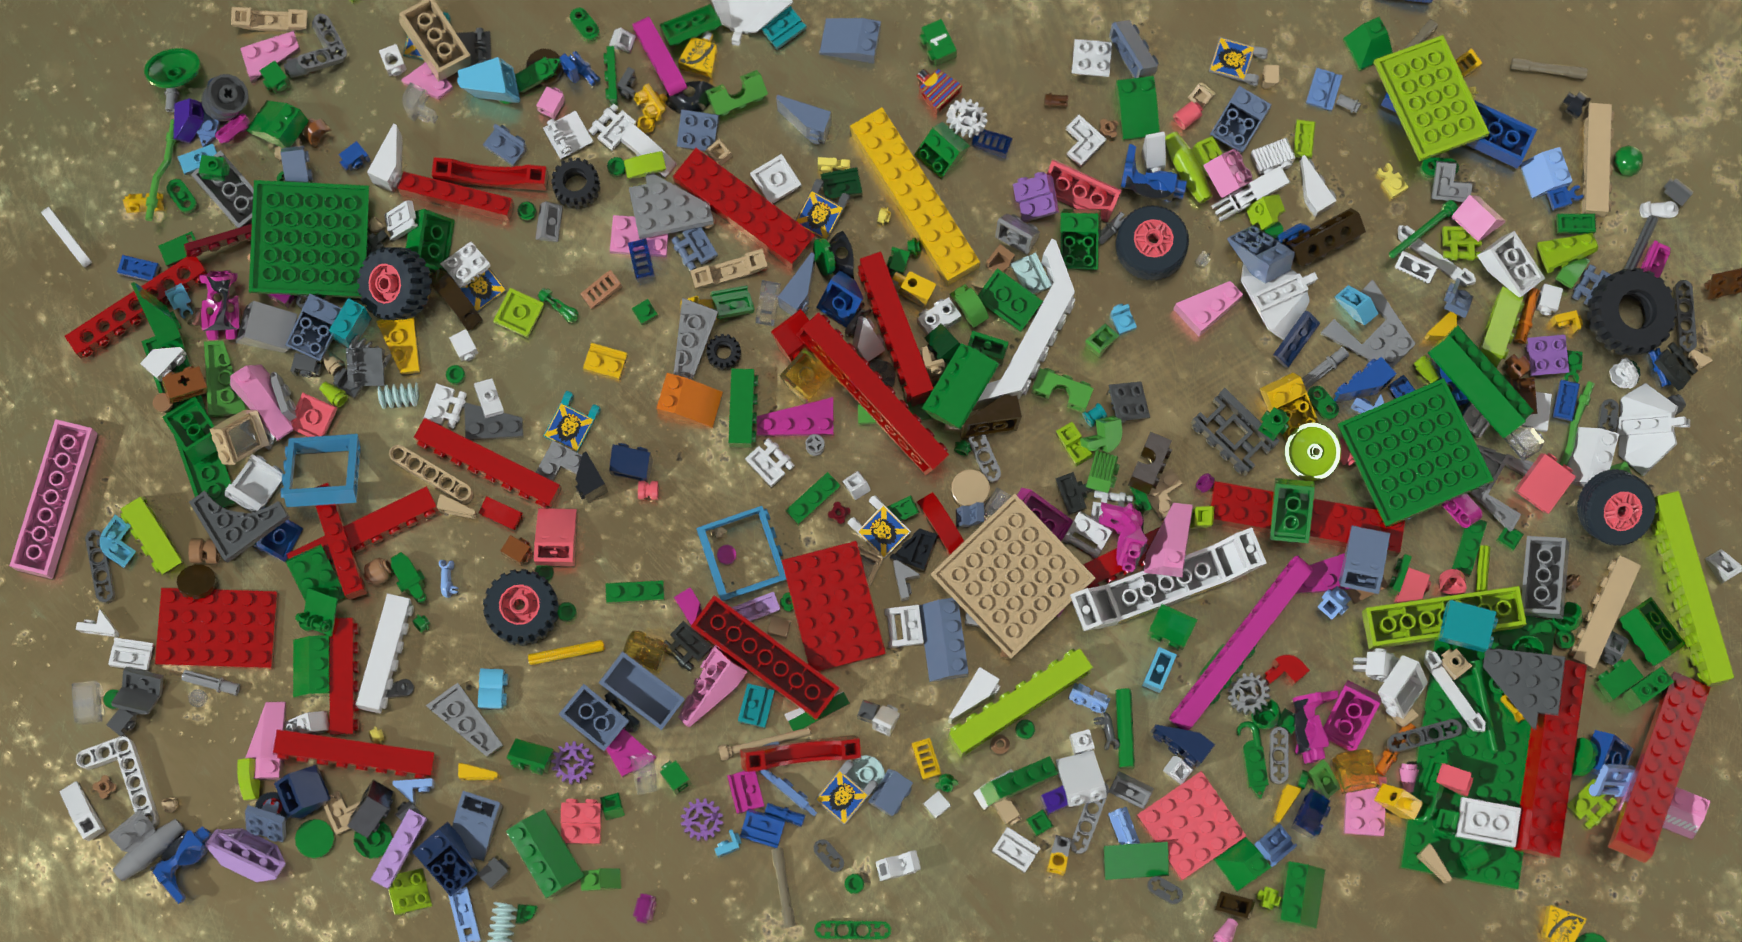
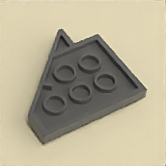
M1488 648L1485 651L1483 668L1534 730L1537 729L1538 713L1559 715L1565 657Z

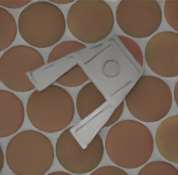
M1371 280L1361 292L1371 297L1378 313L1386 319L1382 325L1363 344L1335 319L1320 334L1334 340L1333 342L1340 346L1343 345L1352 350L1351 352L1367 358L1368 361L1374 358L1378 360L1382 357L1393 368L1416 343L1376 283Z
M1477 445L1494 481L1470 493L1511 532L1521 514L1490 496L1489 492L1504 466L1524 477L1534 462L1514 458L1512 455H1505L1496 452V450Z

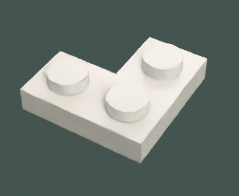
M1080 115L1066 127V130L1078 140L1067 152V156L1081 167L1106 142V138Z

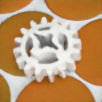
M962 98L961 103L956 100L954 105L951 104L946 114L948 117L946 122L951 123L950 129H956L955 134L961 132L962 137L965 134L972 137L974 133L977 136L980 131L984 130L987 123V113H982L984 107L979 108V103L973 104L972 99L966 102Z

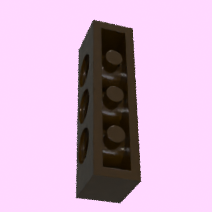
M1350 208L1291 239L1286 244L1290 250L1295 252L1293 262L1302 267L1311 264L1318 257L1326 256L1333 249L1343 247L1348 241L1358 239L1366 230L1359 212Z

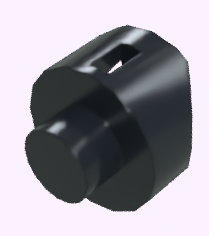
M1581 91L1576 96L1569 92L1563 100V103L1568 106L1565 112L1578 119L1582 113V107L1587 106L1591 98Z

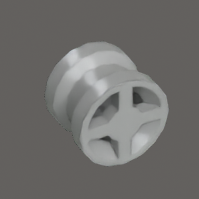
M818 434L810 435L806 439L807 452L812 456H818L823 453L825 449L824 439Z

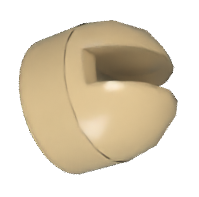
M373 217L368 223V228L373 233H379L385 227L376 217Z
M720 526L711 529L710 534L713 536L717 533L715 538L719 539L723 537L727 530Z
M176 797L161 800L162 808L167 813H172L178 808Z

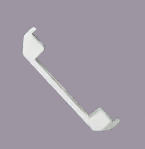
M1400 225L1398 227V238L1403 242L1415 231L1409 226ZM1417 239L1409 246V248L1431 264L1437 266L1439 270L1454 281L1457 278L1460 279L1459 284L1466 287L1476 283L1473 273L1466 268L1461 270L1448 259H1444L1441 254L1422 240Z
M1427 650L1424 657L1426 667L1470 729L1484 732L1486 728L1484 719L1479 713H1475L1441 665L1443 662L1437 653Z

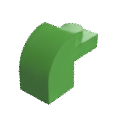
M964 284L949 294L951 299L960 307L964 318L973 328L989 318L982 301L972 288H968Z
M1115 416L1096 419L1097 435L1080 438L1081 446L1089 451L1100 449L1107 453L1111 452L1119 445L1122 439L1121 419Z

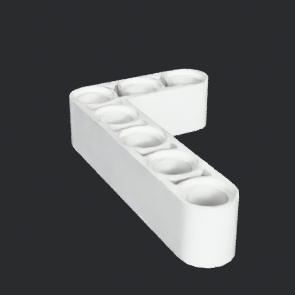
M124 736L82 750L77 754V764L87 770H92L118 760L134 812L136 813L141 810L146 816L152 815L154 828L158 826L159 816L136 745L131 739ZM128 742L127 750L121 751V744ZM109 748V756L103 758L102 752L105 749ZM90 755V756H91V761H90V763L87 764V765H84V763H83L84 758H85L86 756ZM134 760V767L127 769L128 761ZM139 778L140 785L134 788L132 783L134 779ZM145 796V805L139 806V799Z

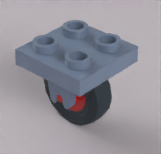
M278 792L265 793L256 801L255 807L247 806L245 810L246 830L253 835L265 836L271 841L284 842L286 838L285 822L288 819Z

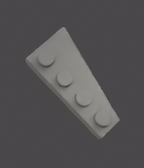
M682 298L674 375L693 380L718 314L717 310Z
M456 683L426 705L486 757H489L503 747V744L459 683Z

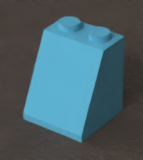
M497 57L458 70L459 77L457 81L460 88L476 98L520 102L514 69L501 58Z

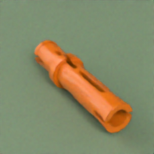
M1534 287L1527 292L1522 315L1518 322L1514 341H1517L1519 344H1526L1529 330L1533 326L1532 318L1540 294V290Z
M1409 723L1402 727L1399 733L1416 729V727ZM1405 735L1403 736L1404 740L1396 741L1395 738L1392 746L1398 748L1401 743H1405ZM1389 749L1385 750L1382 754V759L1374 770L1380 775L1385 776L1393 762L1396 763L1398 760L1397 756L1400 752L1392 753Z

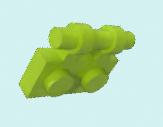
M1443 226V247H1450L1451 250L1443 251L1444 259H1450L1451 261H1457V259L1474 261V259H1479L1477 255L1481 251H1475V247H1481L1482 240L1478 242L1462 226ZM1458 247H1467V251H1458Z
M1592 779L1567 805L1569 811L1578 820H1581L1584 816L1589 819L1584 824L1589 830L1594 825L1597 826L1607 813L1610 814L1614 810L1613 807L1618 803L1613 797L1606 802L1603 799L1605 794L1592 796L1589 793L1590 786L1596 782L1595 779ZM1598 804L1601 808L1594 814L1591 809Z

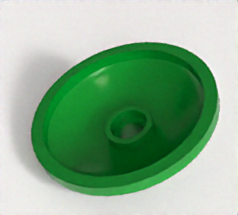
M183 48L168 49L148 60L144 67V74L146 80L156 87L176 88L193 80L200 71L201 63L197 54L191 50Z

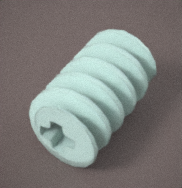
M417 382L414 388H412L410 383H408L407 388H404L403 383H401L399 389L393 384L391 390H389L387 384L384 390L378 386V399L381 407L386 409L388 404L390 408H394L395 403L398 408H401L403 403L405 407H409L410 402L416 407L419 400Z
M493 902L498 908L492 909V912L497 914V916H492L491 920L496 923L489 925L494 932L488 933V936L493 939L487 942H512L511 939L507 938L510 935H514L509 928L515 927V924L511 923L510 920L516 919V916L512 915L511 912H515L518 909L510 904Z

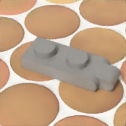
M272 372L270 381L281 413L291 421L297 418L295 413L296 405L289 396L291 391L284 384L282 377L276 372Z

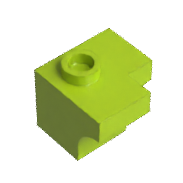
M1279 194L1264 196L1246 208L1252 226L1259 224L1261 230H1266L1278 222V216L1286 212Z

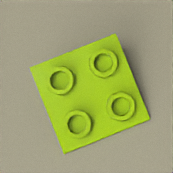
M423 868L397 874L390 889H388L395 915H403L405 912L432 906Z

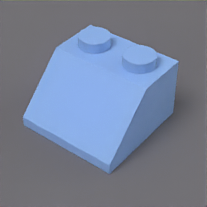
M1560 147L1541 152L1520 164L1532 199L1546 195L1551 190L1565 186L1568 188L1573 182Z

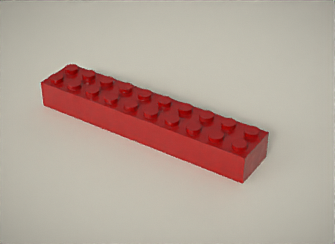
M818 312L799 330L796 335L925 476L949 456L947 447L941 442L938 443L934 438V433L921 424V419L908 410L909 407L903 400H899L895 396L894 389L882 382L883 378L881 375L871 370L870 364L864 357L860 358L856 353V348L843 339V334L837 328L834 329L830 325V320L827 316L821 315Z
M1215 481L1212 486L1209 505L1214 506L1213 524L1244 530L1252 527L1255 532L1270 534L1274 491ZM1319 499L1313 500L1309 541L1346 548L1351 526L1353 525L1390 533L1387 555L1397 557L1401 552L1405 520L1386 528L1378 510Z
M1565 659L1559 715L1538 713L1537 729L1534 730L1531 727L1520 801L1521 811L1516 846L1514 847L1516 851L1544 858H1560L1587 665Z
M1675 671L1670 676L1674 683L1662 692L1608 845L1609 848L1643 863H1646L1654 854L1711 688Z

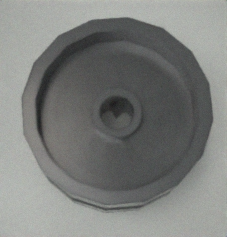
M221 74L215 77L203 91L201 98L202 107L211 118L218 121H230L237 117L247 104L248 90L243 81L238 77L230 74Z

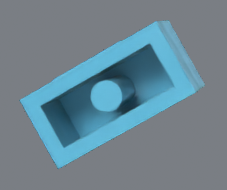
M1158 647L1142 686L1160 693L1177 654Z

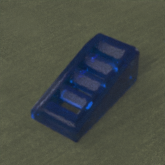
M984 129L977 136H974L971 145L1006 158L1013 138ZM982 134L984 138L982 143H979L978 140ZM988 137L991 138L989 145L985 144ZM994 140H998L996 147L992 146ZM1001 142L1005 143L1003 149L999 148Z
M647 239L629 242L628 246L636 280L642 281L656 277ZM644 246V249L634 251L633 249L636 247ZM646 253V257H641L637 259L635 257L637 255ZM645 261L648 262V264H646V265H642V266H638V265H637V263H641V262H645ZM646 269L650 271L642 274L639 273V271Z

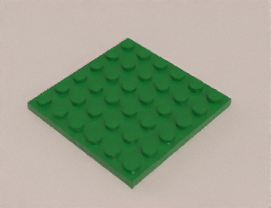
M254 180L249 293L305 296L312 294L314 296L362 298L358 293L360 287L357 284V280L360 278L359 270L364 266L362 263L367 257L369 185Z
M1444 378L1337 424L1386 528L1494 481Z

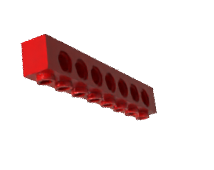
M189 256L141 287L151 295L158 293L157 299L163 304L169 305L171 303L165 294L168 284L174 283L175 287L182 283L186 292H189L191 287L201 284L200 275L208 274V272L197 257ZM187 272L190 273V277H189V278H187V279H182V277H183V275H184L185 273H187ZM133 291L64 337L80 359L92 355L95 349L106 346L115 336L123 335L129 327L140 324L146 315L142 307L140 310H134L135 306L140 304ZM126 314L124 320L118 321L120 315ZM109 324V329L103 332L102 328ZM89 335H94L92 341L86 342V338Z

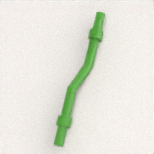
M171 119L169 132L166 133L165 141L167 144L164 160L152 177L150 194L146 199L147 210L145 220L153 221L154 209L158 203L159 181L171 164L174 143L177 142L176 139H173L174 119Z
M1587 382L1583 394H1580L1577 401L1579 404L1570 423L1567 446L1559 463L1561 466L1568 464L1574 450L1578 424L1585 407L1590 403V395L1595 385L1593 382Z

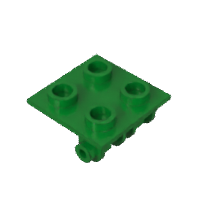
M308 588L304 612L298 613L295 616V620L304 627L332 636L338 598Z

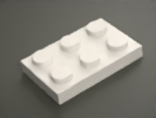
M1462 797L1455 837L1514 848L1516 846L1521 808Z

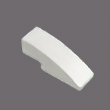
M634 124L621 136L622 143L635 152L636 156L662 151L666 170L657 172L662 177L666 178L677 166V163Z

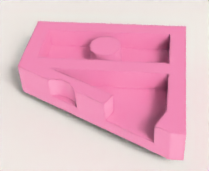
M426 62L402 79L405 85L412 86L422 93H427L437 100L453 90L452 85L446 78L438 82Z

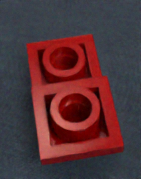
M488 496L485 497L478 514L513 530H516L523 514Z

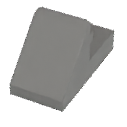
M895 560L893 561V566L902 602L909 600V594H912L910 583H906V581L918 579L920 574Z

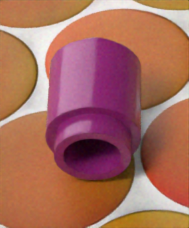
M641 893L640 897L637 898L633 917H636L637 922L647 924L648 921H652L657 903L655 902V896Z

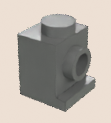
M295 353L290 371L294 376H298V373H300V376L311 378V375H320L322 364L310 356Z
M118 709L106 725L121 737H128L125 733L131 731L136 725L135 721L137 720L136 716L138 713Z

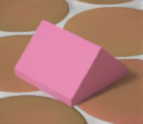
M1469 195L1452 215V218L1478 242L1506 222L1479 196Z

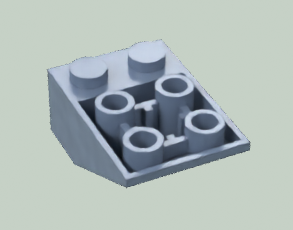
M1239 86L1210 135L1243 153L1270 111L1272 104Z
M1250 226L1227 238L1249 272L1265 284L1291 271L1295 252L1261 231L1258 227Z
M309 294L285 346L321 361L333 340L329 329L342 308Z
M1351 526L1339 577L1340 586L1379 594L1390 533Z
M463 791L452 827L461 836L470 856L484 861L503 805L500 802Z

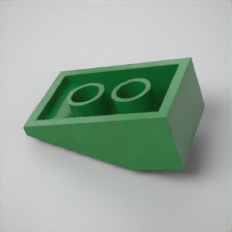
M1154 76L1117 80L1115 92L1123 141L1145 138L1146 135L1159 133L1160 126Z
M266 100L246 131L279 147L288 148L294 144L309 120L299 108L284 102Z
M131 283L159 345L181 337L178 330L182 328L174 311L169 312L165 304L137 283Z
M193 397L162 417L193 465L217 451L210 432L214 424L196 397Z
M1275 478L1270 540L1309 543L1315 491L1314 481Z
M1161 604L1147 634L1150 635V639L1161 643L1163 641L1168 643V647L1171 649L1183 650L1196 625L1197 619Z

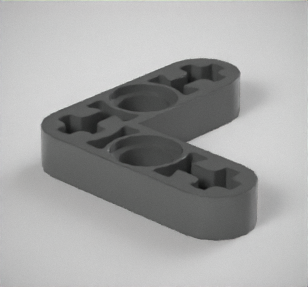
M317 14L312 21V27L323 48L298 57L295 66L301 73H309L340 64L347 55L346 48L329 17L325 14ZM325 36H332L334 38V41L328 42L325 39ZM316 56H323L326 61L320 62Z

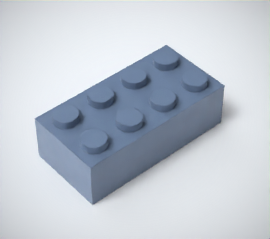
M623 651L598 682L660 730L664 728L685 700V698Z

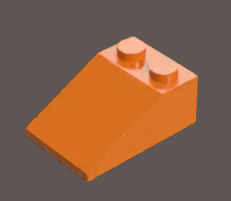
M667 373L657 404V413L713 428L723 392L691 379Z

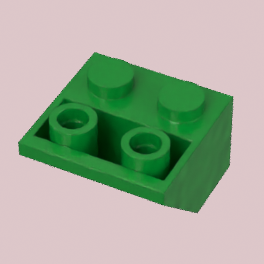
M941 122L932 127L914 155L942 179L962 159L970 145L958 134H955L948 125Z
M515 738L506 759L514 768L524 770V767H526L534 774L543 775V772L549 773L555 751L552 748Z

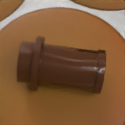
M1051 92L1045 94L1044 105H1048V107L1068 106V95H1053Z

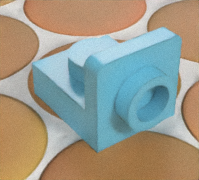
M1119 304L1113 307L1110 317L1119 336L1137 328L1131 315L1129 304Z
M733 829L729 830L732 842L729 843L726 840L717 844L718 847L715 848V852L718 858L740 849L738 844L742 842L738 832L734 833Z

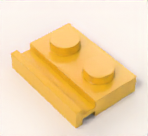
M591 343L583 370L620 380L628 354Z

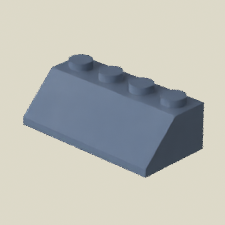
M947 598L919 605L929 682L968 677L969 672L959 604L953 598Z

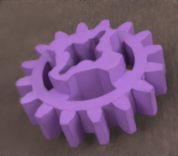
M573 741L572 746L565 742V748L559 746L560 752L553 753L557 758L551 760L552 763L556 764L552 768L553 771H558L556 777L563 776L562 782L569 779L570 784H573L574 780L579 784L582 777L587 780L585 774H592L589 767L594 766V763L590 762L594 758L593 755H587L590 749L586 748L583 750L584 744L581 743L577 746L575 741ZM569 751V754L565 758H562V756ZM578 751L585 756V760L578 757ZM572 758H574L576 762H579L577 764H574L573 767H571L570 764H568V762L572 761ZM560 766L568 769V775L561 770ZM580 768H584L581 773L576 775V772Z
M704 798L703 803H700L699 799H696V804L690 801V808L684 807L686 815H681V818L685 819L681 826H687L684 832H691L689 836L691 839L697 836V841H700L701 837L708 841L709 835L715 838L714 832L721 831L718 825H723V822L719 820V818L723 817V814L717 813L720 807L714 808V801L707 804L706 798ZM703 807L709 808L713 813H706ZM696 809V814L694 815V817L689 819V816L692 813V811ZM700 815H703L704 818H707V820L704 821L705 824L701 825L700 822H696L700 819ZM715 821L714 826L708 831L709 824ZM691 826L700 828L701 833L694 831Z

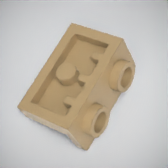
M927 346L921 347V357L932 385H936L945 371L944 360L939 359L935 361L933 352L929 353Z

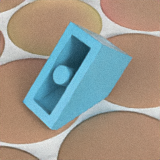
M1350 285L1335 296V299L1349 315L1363 325H1366L1379 314L1371 297Z

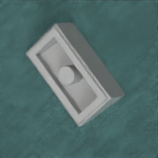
M547 201L540 204L536 240L558 242L562 205Z
M1118 771L1109 793L1144 809L1154 788Z

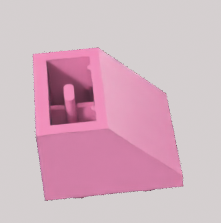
M1236 149L1221 154L1203 165L1221 198L1253 181L1250 170L1245 167L1242 162L1243 158Z

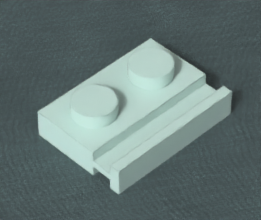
M1036 252L1011 263L1019 284L1034 295L1047 288H1051L1052 285Z

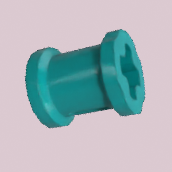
M1099 403L1090 411L1082 413L1090 427L1094 426L1096 419L1108 417L1104 408Z

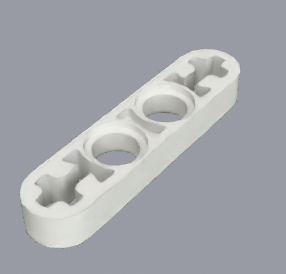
M49 207L44 209L41 213L84 268L92 263L54 212Z

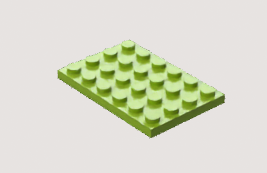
M1444 35L1374 60L1373 63L1419 161L1489 135V131Z

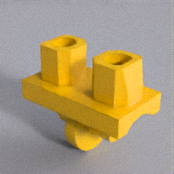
M649 83L645 84L643 89L635 94L634 100L637 105H646L643 109V115L646 119L654 118L656 122L660 121L662 113L666 110L665 102L667 101V96L665 94H658L657 91L654 92Z

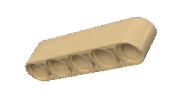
M395 445L390 449L389 456L399 467L459 503L468 504L473 500V492L464 482L402 445ZM397 452H404L402 458L395 459V454ZM414 461H419L420 465L418 468H411V464ZM436 471L435 477L427 478L428 472ZM445 481H452V485L449 488L443 487ZM462 490L468 491V495L465 498L459 497Z

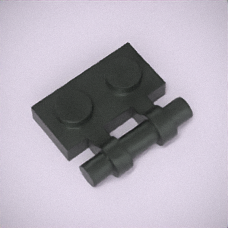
M1672 342L1667 346L1671 352L1668 349L1662 351L1654 363L1679 391L1692 378L1687 371L1694 375L1698 370L1693 366V361L1691 359L1688 360L1683 354V349L1680 346L1677 347Z
M684 621L670 634L675 641L670 644L665 640L661 644L666 650L665 652L669 656L672 655L679 662L678 664L682 668L685 667L689 672L694 668L690 659L694 657L699 662L712 648ZM680 645L688 652L685 656L677 650Z

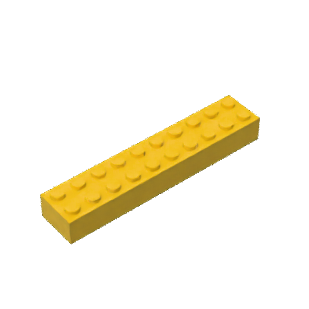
M883 107L850 125L851 135L918 241L921 242V246L946 286H950L979 269L980 260Z

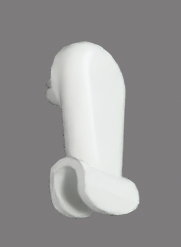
M1651 201L1640 205V215L1642 218H1648L1651 215L1673 218L1679 211L1677 204L1672 201L1651 203Z

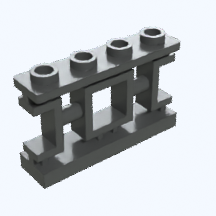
M1224 388L1213 399L1218 408L1208 418L1200 412L1192 419L1191 424L1196 433L1203 434L1207 438L1206 442L1211 447H1216L1220 451L1219 454L1224 460H1229L1239 474L1243 473L1246 476L1255 467L1250 458L1260 448L1268 454L1278 445L1280 440L1276 437L1272 441L1258 431L1262 423ZM1226 406L1234 413L1227 421L1219 414ZM1213 419L1221 426L1215 434L1206 427ZM1232 422L1246 433L1235 445L1222 433ZM1253 432L1261 439L1255 447L1247 441ZM1240 446L1248 452L1242 461L1234 454Z

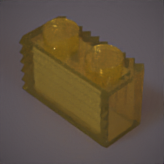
M632 631L627 638L623 652L637 663L657 671L662 665L668 645L664 644L660 639L647 637L642 631Z

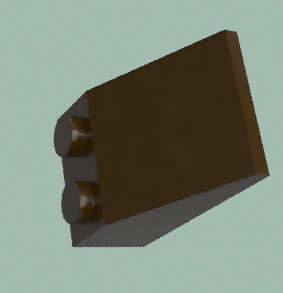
M1003 395L967 419L960 434L961 439L1017 431L1022 418L1017 395Z

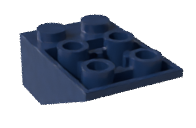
M1155 725L1151 730L1152 737L1156 741L1167 744L1169 746L1168 750L1175 755L1180 754L1184 757V761L1190 767L1195 766L1198 768L1215 746L1213 742L1200 732Z
M446 822L413 851V854L450 897L478 874L461 836L449 822Z

